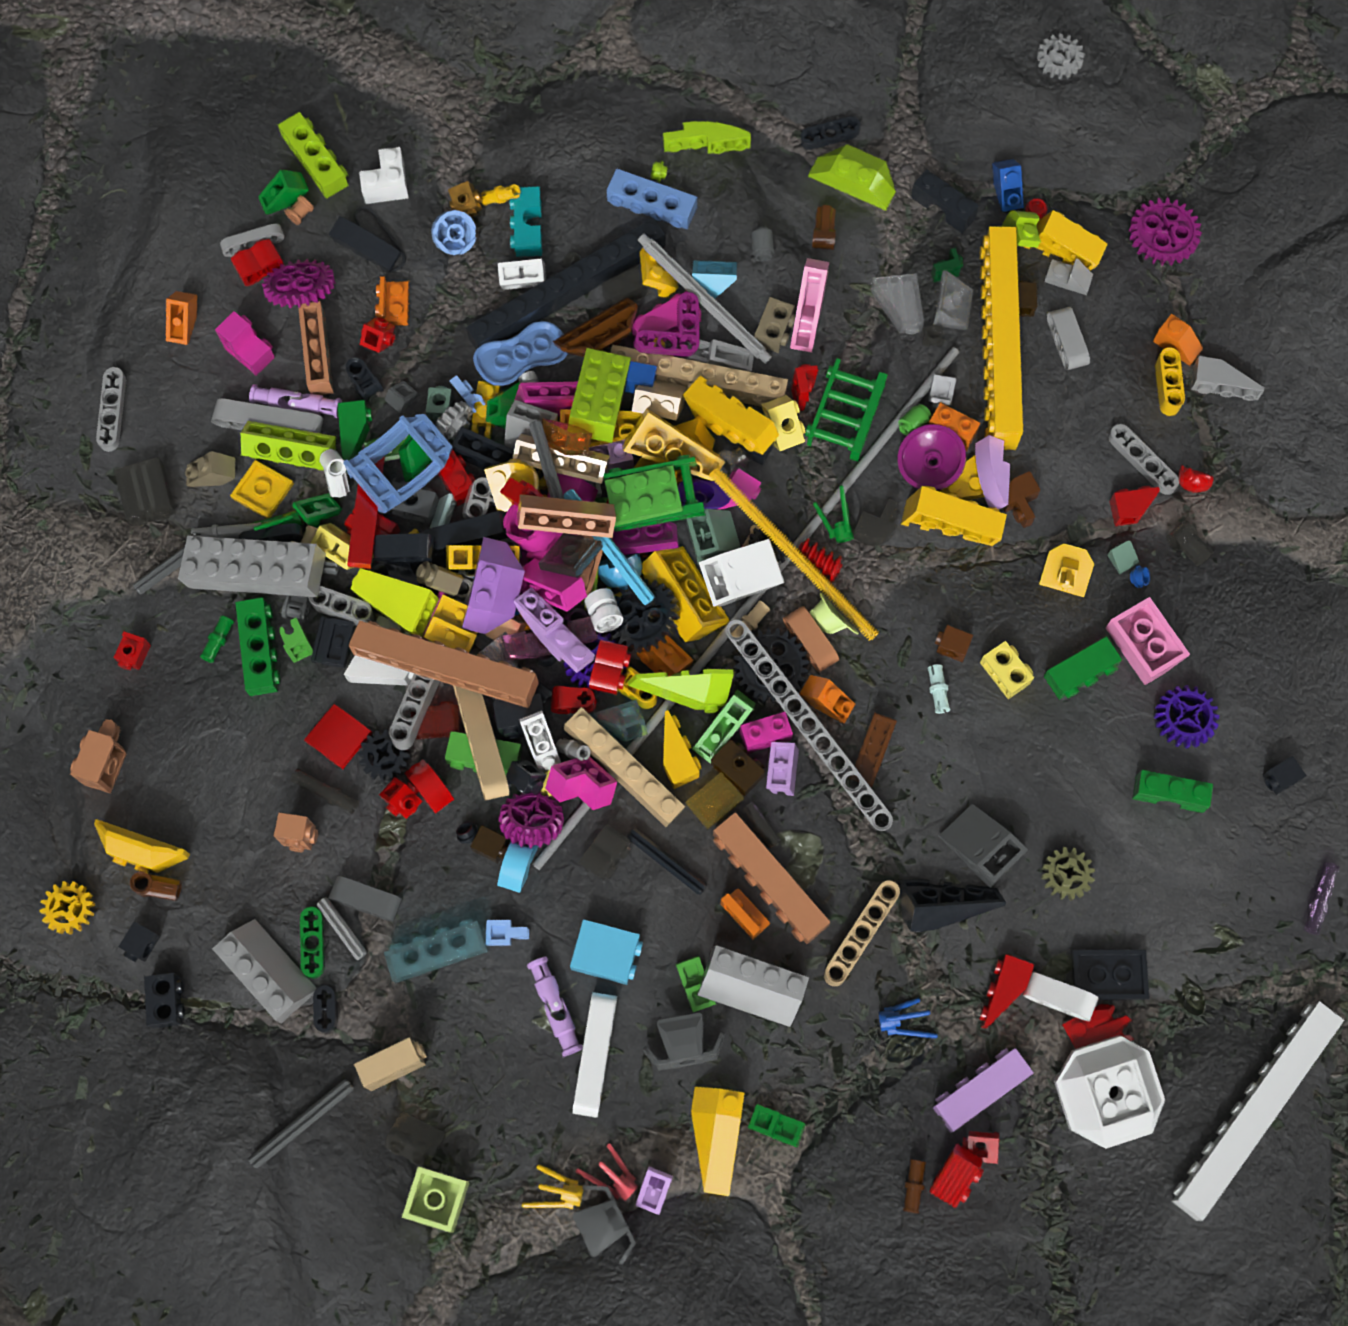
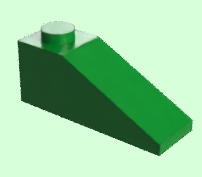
M365 400L338 403L341 451L344 461H349L359 455L358 452L361 451L369 433V422L373 421L371 408H367Z

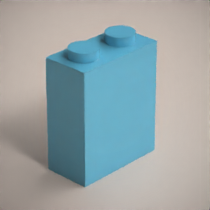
M583 920L570 964L571 970L628 985L629 979H634L637 966L633 965L635 955L640 956L643 942L640 941V934Z

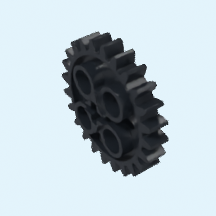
M648 579L644 581L655 596L653 601L647 605L641 602L629 585L627 591L620 589L621 597L615 596L617 606L623 616V622L618 628L609 633L618 644L628 646L630 652L635 648L638 653H641L643 647L647 652H650L651 645L658 649V642L661 640L663 643H667L665 636H673L670 629L678 627L674 623V620L680 619V616L675 613L680 610V607L676 604L678 599L665 584H659L656 580L652 584Z
M767 628L766 634H763L759 629L756 637L763 647H767L770 657L780 670L783 668L791 670L792 675L786 678L796 691L799 692L800 686L797 683L805 684V679L801 675H808V670L802 667L809 665V661L802 660L807 656L806 651L800 652L803 644H794L796 636L789 640L788 631L783 635H779L780 631L777 628L775 633L771 634L770 628ZM749 644L746 647V654L748 656L758 652L756 644ZM774 647H781L784 653L777 656L772 653V649ZM736 649V652L741 656H734V661L739 664L734 665L733 670L740 671L735 675L736 680L742 679L739 687L747 686L746 695L754 692L753 700H756L760 695L762 696L763 703L766 702L767 697H770L772 704H774V696L765 685L757 681L758 675L738 649ZM767 662L760 666V672L763 675H768L772 672L771 668L767 667ZM779 681V684L774 686V690L778 694L784 693L787 689L784 681Z

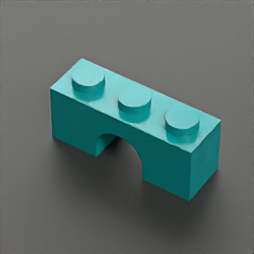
M520 187V196L516 199H510V210H514V216H510V228L514 229V235H510L511 249L515 248L516 257L542 256L541 227L526 224L531 218L542 217L540 187Z

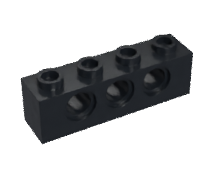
M464 427L460 428L452 443V449L456 456L461 455L464 461L482 469L513 459V449ZM534 467L540 481L544 475L543 470Z

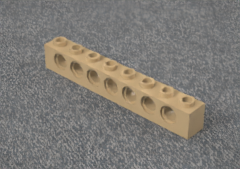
M612 345L610 352L631 357L630 361L657 366L656 380L687 386V389L699 376H702L707 380L708 386L711 388L714 385L718 386L729 399L734 396L741 403L762 407L761 404L785 396L787 392L788 379L668 355L641 353L636 349Z

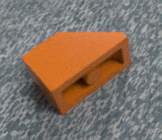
M175 291L166 299V341L185 345L189 344L197 317L196 294Z
M1173 314L1165 321L1153 340L1154 343L1163 349L1168 347L1176 349L1180 354L1181 361L1189 366L1203 350L1192 328Z

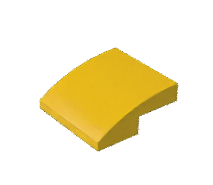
M442 595L424 638L432 642L439 641L452 649L456 647L462 648L469 653L477 632L462 629L467 605Z

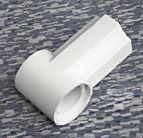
M328 449L321 454L320 463L324 468L330 496L340 498L346 496L350 491L346 468L343 464L344 460L339 453L333 449Z

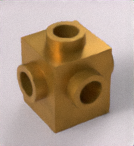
M466 181L448 189L452 199L449 201L452 210L464 212L470 217L477 215V211L482 210L480 204L482 202L481 194L478 189L475 190L474 185Z

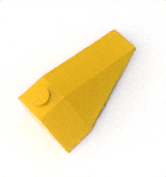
M695 1087L691 1115L704 1192L729 1196L744 1092Z

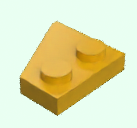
M976 455L966 461L960 477L952 485L940 490V492L955 494L962 500L984 497L977 472Z

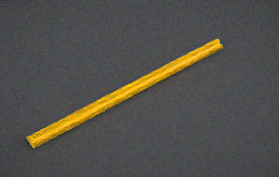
M719 466L709 474V477L712 476L711 479L725 493H728L727 495H730L731 499H734L733 502L736 501L735 504L743 512L746 511L745 514H748L747 516H750L749 518H752L751 520H754L753 522H756L755 524H758L757 526H760L759 528L762 531L764 530L763 533L766 532L765 535L768 534L767 537L771 536L769 539H772L771 541H774L773 543H776L775 545H778L777 547H780L779 549H782L784 554L788 555V558L791 557L790 560L793 559L792 562L795 561L794 564L800 568L799 570H802L806 576L809 575L810 581L813 580L812 583L815 582L814 585L817 584L816 587L819 586L818 589L826 597L829 596L828 599L831 598L830 601L833 600L832 603L837 605L836 608L839 607L838 610L841 609L840 612L843 611L842 614L845 613L844 616L847 615L846 618L849 617L848 620L851 619L850 622L854 621L852 624L856 623L854 626L858 625L856 628L860 627L858 630H861L860 632H863L862 634L869 638L868 641L873 640L879 631L872 627L873 625H870L869 621H866L867 619L859 610L856 611L857 608L854 609L855 606L852 607L853 604H850L844 598V595L842 596V593L840 594V591L838 592V589L836 590V587L832 586V583L830 584V581L824 577V574L822 575V572L820 573V570L818 571V568L816 569V566L814 567V564L812 565V562L809 563L810 560L807 561L808 558L796 546L793 547L792 541L789 542L790 539L787 540L788 537L782 531L779 532L780 529L777 530L778 527L775 528L776 525L773 526L774 523H771L772 521H769L770 519H767L768 517H765V514L763 515V512L761 513V510L759 511L755 504L752 505L753 502L750 503L751 500L745 496V493L743 494V491L741 492V489L739 490V487L736 488L737 485L734 486L735 483L732 484L733 481L730 482L731 479L723 473V470L721 472V468L718 470Z

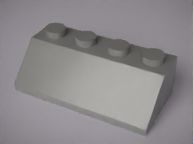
M255 919L231 931L212 948L275 1021L281 1024L304 1004L317 989Z
M715 946L711 950L697 995L790 1027L803 1000L809 977Z

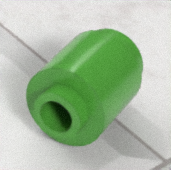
M922 404L913 406L898 421L901 433L907 436L913 430L927 425L931 418L929 409Z

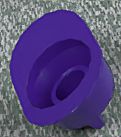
M692 479L695 499L699 503L703 502L705 509L724 507L731 500L732 497H729L730 495H727L728 493H725L714 481ZM682 481L678 485L680 500L684 506L687 501Z

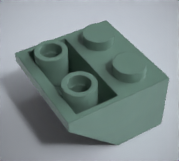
M705 509V516L686 519L698 565L701 561L741 548L730 511Z

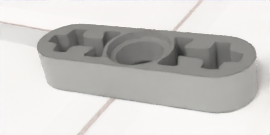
M270 224L227 237L220 242V246L224 256L233 257L237 251L250 249L259 240L270 239L272 244H277L284 239V234L279 224Z

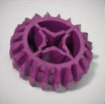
M521 792L520 796L513 794L512 799L507 798L505 804L500 809L499 822L501 832L504 833L505 839H511L512 844L518 842L520 847L528 845L531 849L533 845H537L539 848H541L543 843L550 845L551 840H556L563 828L564 816L562 806H558L557 800H552L548 795L543 796L542 792L539 794Z

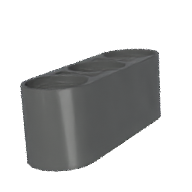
M337 876L328 898L341 905L390 922L394 921L402 898L342 876Z

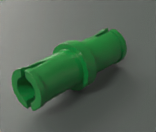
M220 616L213 633L208 635L209 640L200 658L209 663H214V659L221 646H224L226 643L225 638L234 624L233 620L226 616Z

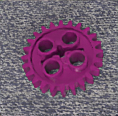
M1158 198L1156 204L1149 200L1148 205L1142 204L1140 210H1136L1134 217H1132L1129 232H1131L1129 240H1135L1132 247H1139L1137 254L1144 252L1146 254L1144 259L1152 257L1153 264L1157 260H1160L1161 266L1164 265L1165 261H1168L1170 266L1173 265L1175 260L1180 264L1183 257L1188 259L1200 243L1199 238L1202 232L1199 231L1201 224L1196 223L1198 216L1191 217L1193 209L1184 210L1186 204L1178 206V200H1175L1173 204L1170 203L1169 198L1166 199L1165 203H1162L1161 199Z
M306 259L304 262L297 260L294 264L289 261L287 266L281 264L280 269L273 268V273H267L268 277L264 278V283H262L264 295L268 302L273 301V305L280 303L281 307L289 305V308H292L294 305H297L300 308L304 303L310 306L311 301L318 303V298L325 299V294H331L330 289H334L335 278L333 270L330 269L329 265H324V262L317 264V260L310 263Z

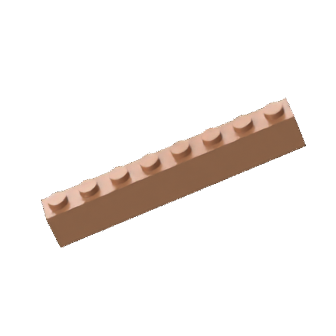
M359 620L349 643L353 655L529 708L539 684L536 674L531 669L524 667L518 669L505 661H499L498 663L482 654L475 656L462 648L456 647L452 649L446 647L445 644L439 641H433L432 643L416 634L409 636L396 628H383L373 621L366 623Z

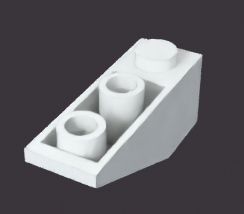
M539 711L519 719L537 768L542 772H546L551 769V766L561 763L543 712Z

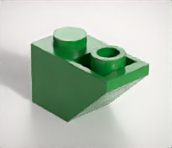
M520 381L510 385L487 400L486 422L506 429L507 413L514 403L520 383L523 382Z
M410 434L398 450L405 482L409 483L424 471L428 464L433 462Z

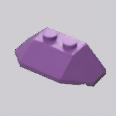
M483 537L462 625L464 630L486 634L512 619L515 615L516 606L514 600L519 597L525 571L506 542Z

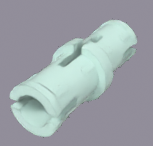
M939 664L933 665V669L932 666H929L927 668L931 682L929 690L933 694L935 713H945L944 709L946 712H949L950 707L947 697L949 689L948 685L945 684L943 666Z

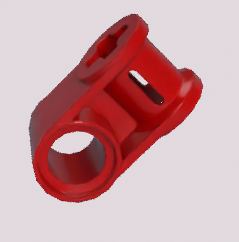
M555 686L552 688L551 712L576 713L582 707L590 714L596 709L597 701L593 691L589 688ZM588 697L589 700L586 701V704H582L585 698Z

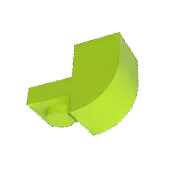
M1024 211L1009 212L1001 227H1016L1017 246L1038 248L1041 242L1036 227L1039 216L1036 213Z

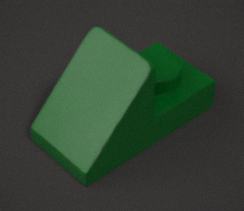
M329 493L293 502L292 504L303 520L309 526L318 528L321 520L337 516L342 510Z

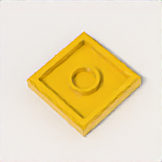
M255 460L230 497L268 519L274 514L294 485V482Z

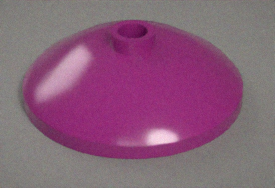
M936 424L925 425L913 430L903 440L898 451V467L903 478L911 486L917 489L922 486H931L938 491L949 487L960 477L966 464V450L961 438L950 428ZM932 460H938L936 465H930Z

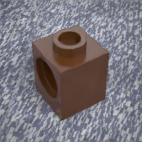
M947 625L944 632L939 631L935 644L939 645L936 653L963 662L973 635Z

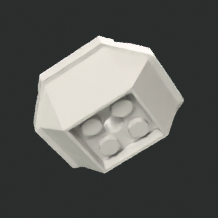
M1119 1035L1072 1050L1054 1080L1069 1129L1104 1148L1153 1133L1165 1101L1150 1052ZM1117 1086L1118 1094L1115 1098L1111 1099L1109 1090L1111 1087Z

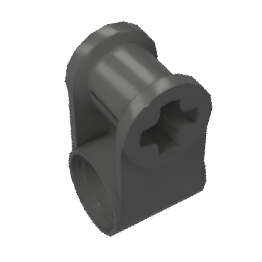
M287 595L282 607V618L301 619V622L306 623L311 609L309 598L306 596Z

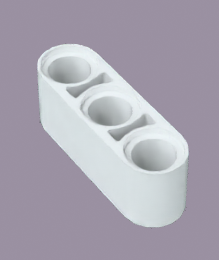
M1032 972L1028 987L1023 994L1027 999L1085 1021H1090L1098 1001V997L1090 992Z

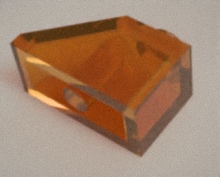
M542 419L549 447L566 456L588 455L592 433L575 425Z

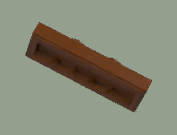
M877 713L873 715L855 764V768L870 787H873L897 723L896 720ZM851 775V780L860 783L856 775Z

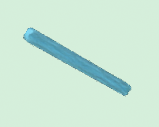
M573 489L568 490L563 495L564 499L582 501ZM592 536L644 605L652 602L655 598L654 594L612 539Z

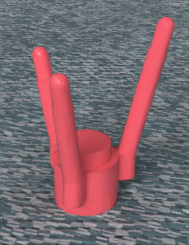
M609 1143L607 1148L625 1176L622 1174L618 1177L603 1162H600L599 1166L615 1181L612 1185L615 1189L581 1169H576V1173L597 1186L609 1187L612 1195L617 1200L621 1197L626 1201L638 1188V1185L634 1182L636 1178L629 1172L618 1153Z

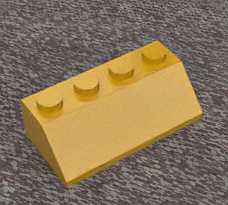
M683 546L654 551L642 563L644 578L648 579L651 584L654 580L659 584H665L678 599L676 604L680 607V610L675 613L680 616V619L674 620V623L678 626V633L685 642L699 640L729 623L730 620L722 607L713 606L705 580Z

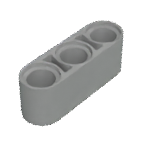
M1065 307L1048 312V325L1064 368L1071 370L1089 365V352L1072 308Z
M322 586L319 587L318 597H308L313 608L327 616L353 621L355 626L358 625L359 620L366 623L368 621L375 622V614L371 606L365 601ZM318 597H326L322 603H316ZM340 604H347V607L344 610H337V607ZM361 612H369L365 618H358Z

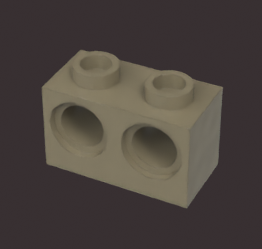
M769 298L755 333V338L766 349L779 353L781 346H786L790 335L787 331L789 327L793 328L795 323V305ZM776 315H783L785 317L777 318ZM774 333L777 337H770L768 334Z

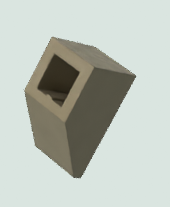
M211 451L187 465L185 476L187 477L186 486H222L235 479V457Z

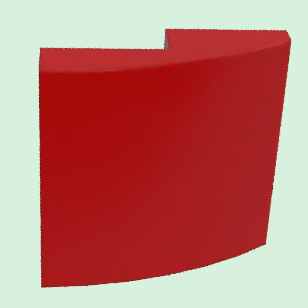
M333 704L304 741L335 765L344 769L362 747L361 743H365L368 740L366 736H371L373 733L347 712Z

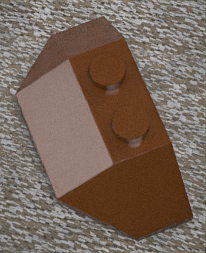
M627 297L553 341V344L563 352L585 357L587 348L604 351L612 347V345H618L630 334L638 306Z

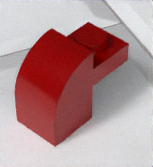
M423 759L404 773L435 814L454 800L434 770Z

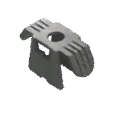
M694 1013L657 1021L659 1033L669 1059L658 1061L646 1046L642 1048L643 1052L658 1070L675 1069L717 1060L724 1042L725 1033H720L713 1051L704 1052V1023L702 1021V1014Z
M583 1185L585 1190H605L610 1201L573 1213L574 1222L593 1257H596L627 1233L631 1244L619 1262L622 1265L636 1243L609 1187Z

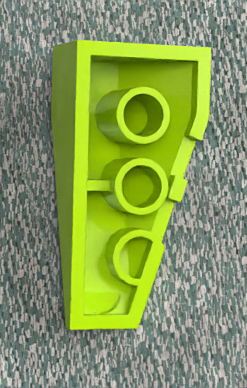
M704 669L701 674L690 675L689 671H681V673H676L669 677L666 672L636 674L628 681V686L695 710L715 713L727 704L734 673L733 670Z

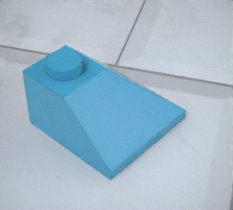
M693 261L692 277L715 299L737 279V262Z

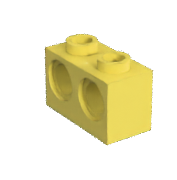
M332 523L319 526L311 544H317L326 553V557L346 570L355 568L347 566L351 536Z
M1006 641L984 655L980 662L1007 699H1010L1026 688L1034 679L1030 666L1026 663L1023 664L1019 659V653L1012 645L1009 646ZM997 656H1003V657H1005L1006 660H1007V663H1005V664L999 663V662L997 661L996 657H997ZM1017 674L1020 676L1021 682L1013 681L1010 675Z

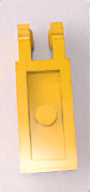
M478 381L476 394L482 396L486 405L483 406L481 402L474 404L477 412L473 413L471 431L478 434L479 426L486 427L484 437L491 439L492 430L495 428V425L486 422L487 400L499 393L501 386Z

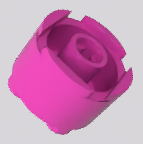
M512 505L503 521L507 536L527 552H544L548 550L557 532L518 529V507Z

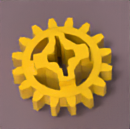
M63 881L61 888L53 885L54 892L46 891L48 899L41 900L45 908L41 909L40 913L46 915L42 921L46 924L50 923L48 928L51 930L56 929V932L59 934H63L66 930V933L71 935L73 934V928L82 931L81 924L89 925L90 922L87 920V917L94 916L95 914L90 911V908L95 906L94 902L89 901L93 895L89 892L85 893L87 888L83 885L79 887V884L74 881L71 885ZM66 893H76L78 895L69 897ZM67 904H70V905L68 906L69 911H68V912H65V911L67 910V906H66V905H67ZM66 919L69 923H59L58 920Z

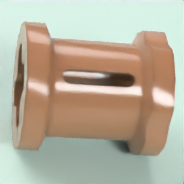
M299 196L297 198L298 201L290 209L287 208L285 210L287 217L296 225H300L302 223L301 219L314 209L311 203L303 196Z

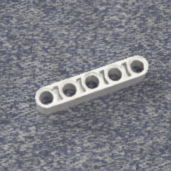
M592 993L573 1114L598 1117L617 996Z

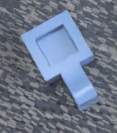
M457 375L450 380L466 403L473 408V413L477 412L474 408L476 402H481L483 406L486 405L481 395L471 394L474 389L466 380L462 382Z
M487 920L486 922L487 946H511V938L529 939L528 927H512L511 920Z

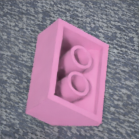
M1150 597L1111 619L1105 628L1144 685L1162 676L1190 655Z

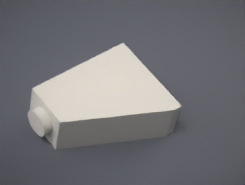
M356 655L344 673L346 679L351 683L408 685L414 674Z

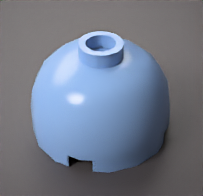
M456 210L445 211L437 216L432 224V240L444 253L452 255L464 254L475 243L476 226L471 217L464 212Z

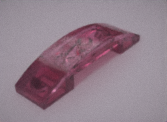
M591 617L569 621L565 625L583 644L590 643L598 638ZM524 631L502 636L509 660L551 655V652L543 645L534 632L526 634Z

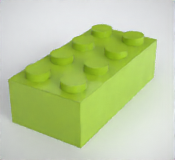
M590 348L586 349L569 416L567 434L612 443L631 357Z

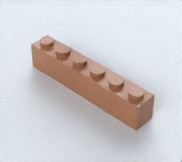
M736 812L713 830V836L715 837L713 841L721 851L725 849L729 853L730 857L728 859L737 869L739 867L742 868L746 873L744 878L752 887L756 885L762 892L760 893L761 898L767 905L772 903L778 910L775 912L778 918L784 924L786 922L790 924L793 928L791 932L799 942L810 943L830 925V921Z

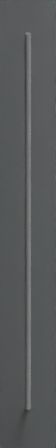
M952 347L842 482L841 485L844 486L845 493L899 428L898 421L913 406H916L929 391L934 374L942 375L959 354L957 348ZM839 487L821 508L825 517L841 499ZM818 513L794 541L793 547L796 546L798 548L822 523ZM784 556L785 562L783 563L780 560L778 561L781 572L791 561V557L787 558ZM766 590L751 595L729 623L733 620L742 621L741 618L749 613ZM727 625L690 669V675L699 674L728 639L726 634ZM736 625V626H734V627L732 628L731 633L734 631V629H735L738 625ZM666 699L629 744L626 750L632 756L663 719L665 711L670 710L675 702ZM582 802L564 824L561 834H558L557 839L551 840L550 845H547L532 865L536 869L540 870L590 809L585 802Z

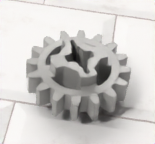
M1062 34L1059 35V38L1051 35L1050 41L1046 38L1044 39L1043 45L1040 44L1037 60H1039L1038 66L1044 67V74L1050 72L1051 78L1056 74L1059 79L1062 78V75L1070 78L1071 73L1077 74L1084 58V53H1082L1083 47L1077 46V39L1071 41L1070 35L1067 38H1063Z
M460 401V403L456 402L454 407L446 408L445 412L436 421V428L450 444L461 427L468 429L470 426L469 421L472 419L470 416L473 414V408L463 401Z

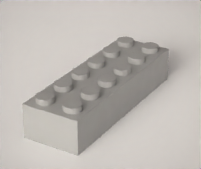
M187 536L178 579L190 589L318 597L326 553L317 544Z

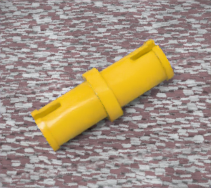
M512 184L506 187L496 186L493 190L483 191L481 195H484L481 196L482 203L484 205L492 203L501 204L509 199H516L520 196V188L518 185Z

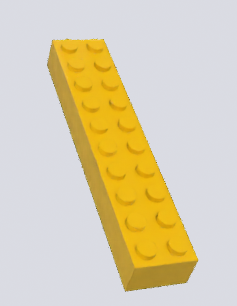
M989 227L987 235L983 236V246H980V259H983V266L980 268V279H984V286H981V299H984L981 318L985 319V326L982 327V339H986V346H983L982 358L986 359V366L983 368V380H987V387H984L983 394L984 400H987L984 420L988 421V428H985V437L991 435L1004 440V450H1016L1023 434L1016 227Z

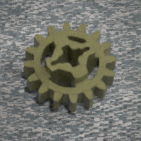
M1064 847L1061 850V854L1055 850L1052 853L1054 858L1048 856L1045 859L1048 864H1044L1041 868L1046 871L1041 876V879L1048 881L1044 887H1051L1053 889L1051 892L1052 896L1059 893L1060 900H1063L1068 895L1069 900L1072 901L1075 899V894L1081 898L1084 896L1083 890L1088 892L1091 889L1087 883L1090 884L1095 881L1093 877H1090L1095 872V869L1088 867L1092 861H1085L1083 859L1085 856L1084 852L1077 855L1076 848H1073L1068 853L1067 848ZM1066 859L1063 865H1055L1057 861ZM1067 869L1070 870L1069 874L1072 875L1069 879L1066 878L1067 874L1064 873ZM1073 883H1081L1079 887L1070 889Z

